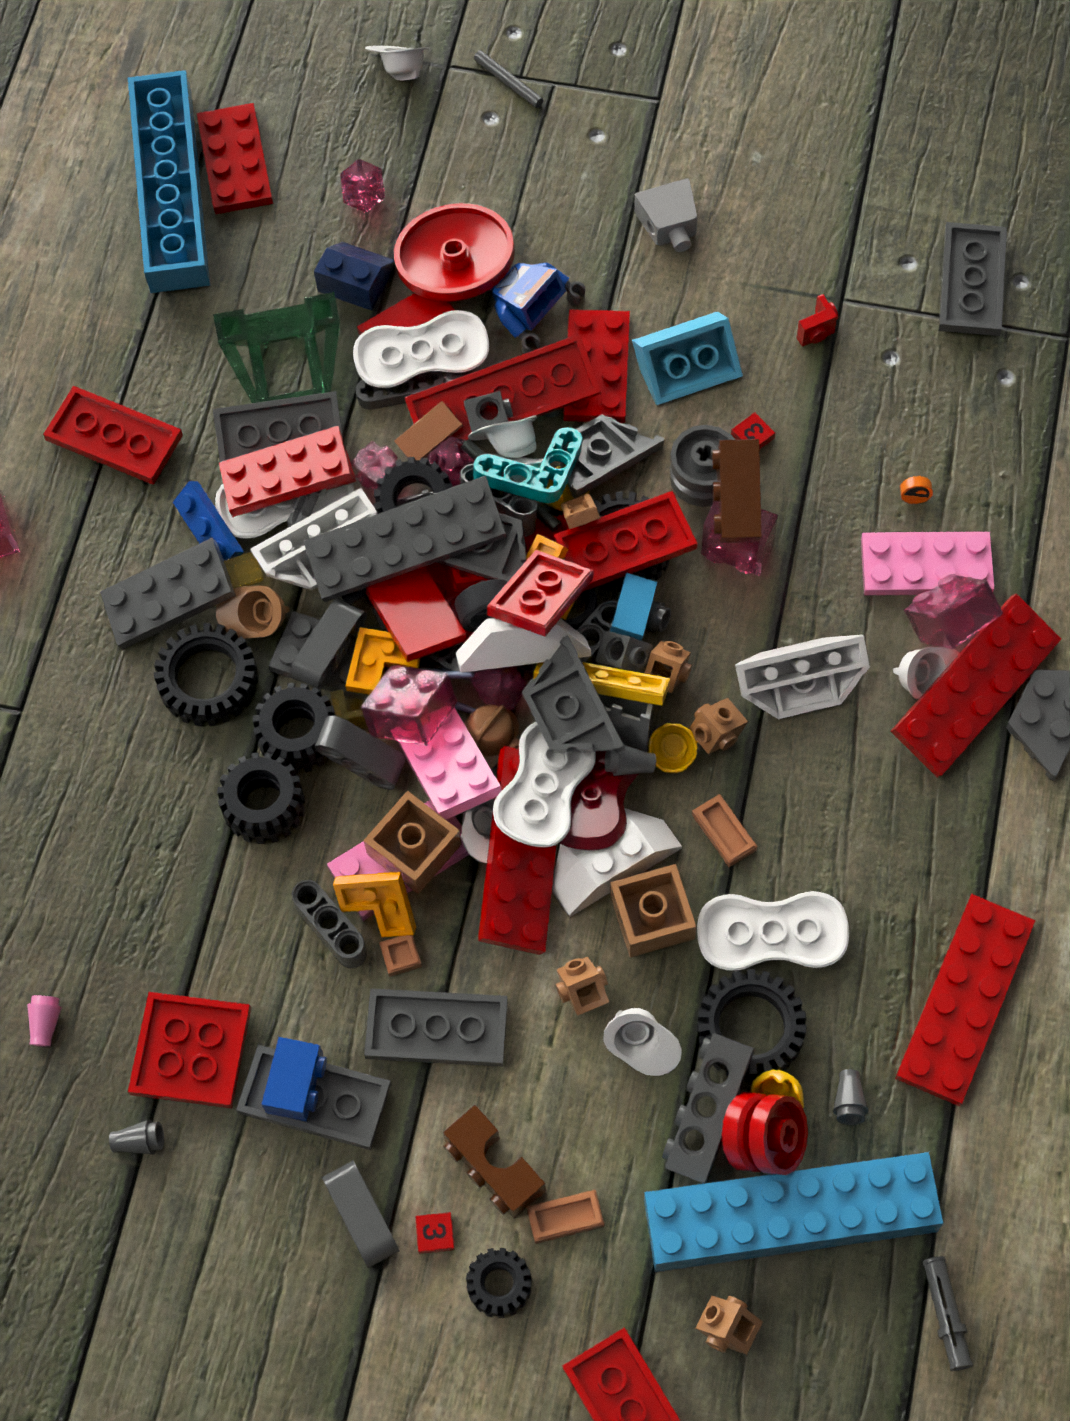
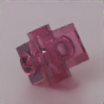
M358 159L340 173L344 204L367 213L385 199L381 168Z
M449 437L426 456L429 463L433 464L435 462L443 472H446L453 486L460 485L462 468L466 465L474 464V460L461 449L466 440Z
M371 441L357 453L350 463L357 472L355 475L356 480L366 489L373 487L377 490L378 485L376 482L378 478H383L385 475L384 470L388 466L390 468L396 466L394 462L397 461L398 456L388 446L384 445L381 448Z
M517 666L478 670L471 680V683L479 693L480 699L486 705H503L509 710L515 708L523 695L522 691L527 686Z

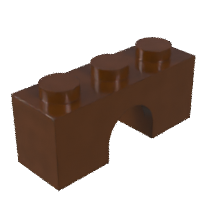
M476 1105L471 1107L443 1132L444 1139L447 1142L443 1146L446 1152L455 1162H458L460 1159L463 1160L470 1168L466 1172L469 1178L478 1188L486 1186L493 1194L490 1201L502 1215L509 1212L515 1219L527 1206H530L546 1191L545 1182L522 1157L507 1168L494 1167L486 1160L488 1149L500 1139L499 1132Z

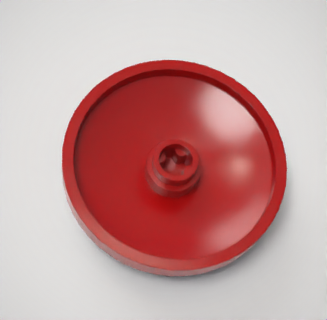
M466 203L447 204L420 214L402 230L394 247L395 265L401 281L414 293L437 301L464 300L488 291L505 277L511 268L515 255L513 235L507 222L491 209Z

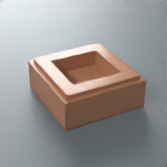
M413 935L399 936L379 942L389 977L422 967Z

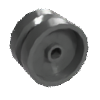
M711 425L693 426L682 432L673 443L670 454L671 465L669 474L671 486L679 498L691 505L706 507L718 504V502H713V482H717V469H712V450H717L719 440H734L731 434L720 427Z

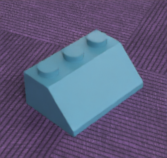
M719 312L632 340L639 369L656 405L743 376L729 318Z

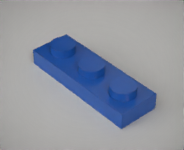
M189 481L173 501V504L199 544L210 538L217 541L228 572L244 551L198 481Z

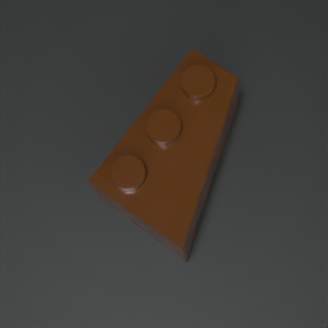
M759 439L719 440L717 450H712V469H717V482H713V502H718L719 514H714L713 518L714 534H720V543L760 542L762 532Z

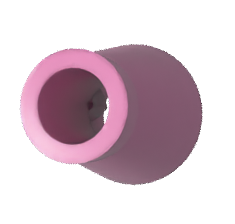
M32 996L31 1004H27L30 1045L50 1047L62 1009L59 1006V998Z

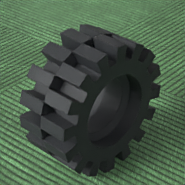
M501 1247L500 1250L495 1251L494 1248L487 1249V1253L482 1254L481 1252L476 1256L477 1260L475 1262L472 1261L469 1266L470 1270L466 1275V1287L469 1297L480 1312H485L486 1316L492 1317L495 1315L498 1318H505L504 1315L508 1314L512 1316L517 1313L516 1311L519 1308L522 1309L526 1305L527 1298H530L532 1286L530 1270L525 1260L520 1258L518 1253L513 1250L508 1252L506 1248ZM502 1269L509 1272L512 1276L513 1287L504 1296H493L486 1290L485 1280L490 1272Z

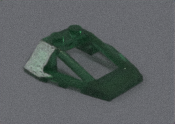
M334 292L304 297L305 304L250 314H245L244 309L213 314L219 346L251 403L332 391L340 329V319ZM325 330L324 368L322 373L315 334ZM303 337L313 389L269 397L260 345ZM236 346L248 347L255 388Z

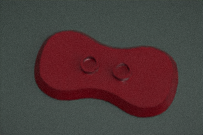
M606 751L596 752L593 769L576 786L571 798L570 830L559 843L581 850H600L614 845L626 830L627 819L624 809V798L628 787L639 773L613 776V773L605 771Z

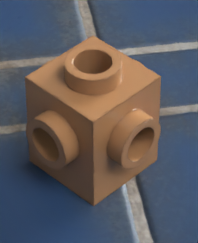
M660 641L651 650L644 673L669 678L668 692L672 693L680 682L686 683L690 675L692 665L688 664L691 652L684 650L676 642Z
M726 698L713 705L707 703L701 706L694 713L695 720L689 729L692 731L695 740L710 754L720 748L725 751L733 746L748 721L734 704Z
M588 956L583 959H573L566 963L565 966L556 969L560 982L555 984L558 994L563 1003H570L577 1016L609 1003L604 986L608 985L604 971L601 966L595 967Z
M711 1296L696 1329L708 1337L705 1343L710 1347L723 1353L728 1348L747 1355L763 1321L747 1310V1304L735 1297L728 1296L724 1300Z

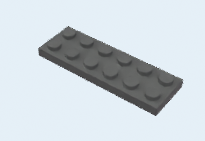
M486 476L306 539L303 542L321 598L324 602L507 538L488 480Z

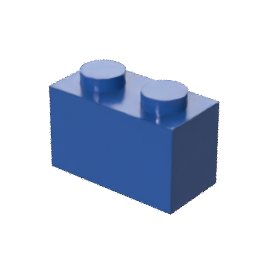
M283 1037L278 1038L261 1104L266 1113L307 1121L309 1111H315L319 1092L315 1090L317 1078H323L327 1065V1057H323L320 1045Z

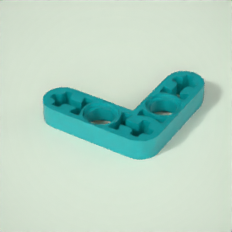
M566 427L559 429L550 443L540 468L496 455H480L474 460L473 477L477 479L486 476L490 488L543 503H554L562 496L579 458L583 437L574 428ZM570 442L567 451L563 450V445ZM560 461L563 462L566 465V467L556 469L553 468L550 465V463ZM513 475H521L524 476L526 480L518 483L512 481L510 477ZM549 479L553 480V486H550L549 489H545L549 483Z

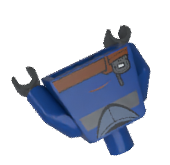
M517 263L497 285L491 288L492 295L496 301L495 311L501 323L514 338L519 337L522 341L521 349L523 354L531 352V349L526 346L528 343H533L538 349L540 348L539 337L532 333L527 334L526 329L532 330L566 291L568 303L574 306L579 305L581 300L577 294L584 297L586 292L585 285L582 282L575 281L570 283L568 281L569 277L550 263L534 265Z

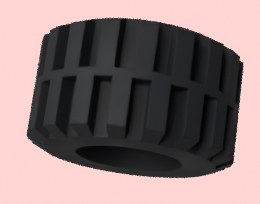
M407 457L408 461L402 462L401 459L394 462L396 466L393 468L388 466L384 470L385 475L383 478L379 477L376 482L378 485L377 490L374 489L376 511L379 514L398 507L397 498L400 492L411 484L420 483L427 485L431 488L433 494L452 488L453 485L445 471L441 470L438 464L435 462L431 464L426 458L421 457V460H415V457Z
M287 683L288 688L282 690L281 686L274 688L275 694L271 696L267 693L263 697L264 704L258 703L255 709L257 715L253 716V725L255 727L253 730L263 756H265V753H271L274 760H277L280 756L286 760L287 766L292 765L297 774L301 768H304L305 772L312 771V765L317 764L318 767H321L325 764L323 759L325 756L315 750V744L326 717L336 715L329 698L326 695L322 696L321 690L314 687L310 691L308 684L301 683L299 688L295 687L294 683ZM306 718L314 722L311 731L303 737L288 739L279 735L281 727L291 719Z
M259 752L251 753V759L246 760L245 756L238 759L240 764L237 766L231 764L227 768L229 775L222 774L220 779L222 787H218L217 795L220 799L218 803L228 827H231L236 836L239 837L242 834L244 841L250 843L253 838L256 839L257 844H265V839H271L272 843L278 842L277 836L283 834L286 838L291 834L290 827L297 828L300 824L298 816H303L305 812L303 789L295 769L291 764L287 766L285 759L279 756L277 760H274L271 753H265V757H260ZM271 787L280 792L276 802L266 809L252 810L244 806L246 797L257 788Z

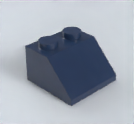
M345 242L337 243L326 248L314 270L317 291L372 311L396 267L395 260Z

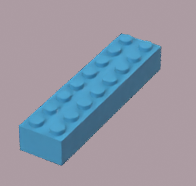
M186 70L128 77L143 265L150 293L209 286L210 279L192 94Z
M929 1152L798 1170L788 1175L770 1174L649 1191L644 1194V1205L655 1272L935 1233L943 1225Z

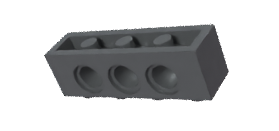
M713 1033L711 1039L705 1037L698 1058L704 1059L699 1073L692 1072L686 1091L691 1093L687 1106L681 1104L674 1121V1125L679 1126L675 1140L668 1139L663 1151L662 1158L667 1160L665 1169L704 1184L708 1182L722 1143L723 1119L729 1104L740 1093L756 1048ZM718 1062L725 1064L729 1071L727 1080L720 1084L715 1083L710 1077L711 1067ZM704 1096H709L716 1102V1112L711 1117H705L698 1111V1102ZM691 1130H698L704 1136V1145L698 1151L691 1150L686 1144V1135Z

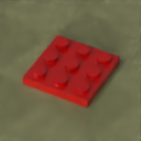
M148 992L128 1093L133 1096L232 1109L250 1019V1004Z

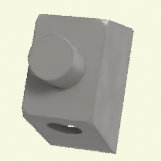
M689 178L635 193V214L654 243L661 246L672 242L676 252H683L689 249L692 245L689 237L697 233V213Z

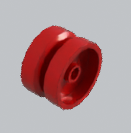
M743 1092L735 1096L727 1108L722 1127L723 1150L728 1162L736 1170L778 1175L792 1173L801 1163L808 1138L807 1118L801 1103L794 1097L785 1095Z

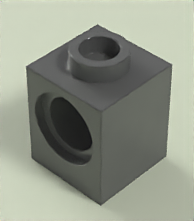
M500 391L464 400L472 432L492 424L509 422L508 418L513 417L509 398L502 399ZM488 406L498 409L497 416L492 420H486L481 416L482 411Z
M604 631L595 662L612 668L644 673L653 645L630 636Z

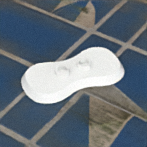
M454 310L440 314L418 326L399 327L382 325L370 328L363 332L355 341L353 357L357 372L364 382L378 388H391L425 372L445 371L461 373L478 367L488 356L489 338L487 330L478 316L471 312Z
M353 483L330 490L323 489L321 493H317L319 497L311 515L354 492ZM222 484L216 494L215 507L234 537L255 538L287 521L291 512L295 511L293 507L297 498L232 518L228 509L224 485Z
M534 722L521 735L518 771L514 779L496 797L493 806V816L498 828L512 839L530 846L551 847L561 842L570 830L571 798L576 786L593 769L596 752L552 753L537 722Z
M815 891L804 892L777 902H760L741 895L726 894L713 898L703 906L698 918L697 935L699 947L704 958L711 965L729 971L742 970L769 960H786L806 967L821 968L834 964L845 954L849 942V925L841 903L825 893Z

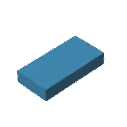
M626 573L610 632L642 640L657 582Z

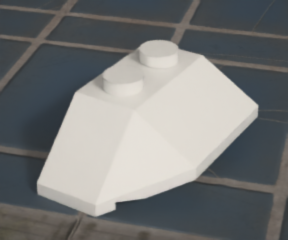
M360 488L254 546L250 550L266 576L314 590L318 586L303 541L377 514V511Z
M491 618L486 619L456 652V660L461 673L542 663L546 659L550 660L561 645L559 642L567 635L571 639L580 658L591 656V649L586 638L561 618L546 637L499 619Z
M864 635L815 639L760 652L735 664L741 696L777 719L842 704L862 675L870 668Z
M624 808L627 819L626 830L614 845L600 850H581L560 844L553 877L552 893L569 918L609 894L610 882L641 874L682 849L681 844L664 820Z

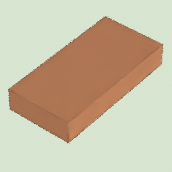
M441 401L394 440V442L407 457H415V460H421V457L426 458L463 426L444 402Z
M720 794L692 810V816L728 867L757 851V845Z
M596 1190L527 1206L535 1244L604 1227Z

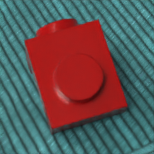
M824 294L817 296L816 314L798 322L796 338L802 347L810 343H819L827 336L835 333L838 312L832 302L829 303Z

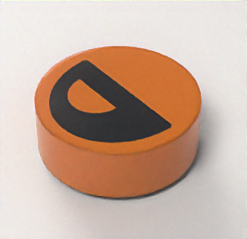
M914 476L904 480L900 485L902 500L909 504H919L928 501L933 495L931 481L922 476Z

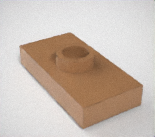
M588 493L565 501L560 505L569 529L585 525L600 518L597 507Z

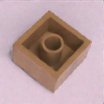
M409 791L401 797L363 840L367 855L389 872H401L404 884L417 894L423 890L462 845L460 830Z
M676 864L610 882V897L630 958L695 939L696 924Z

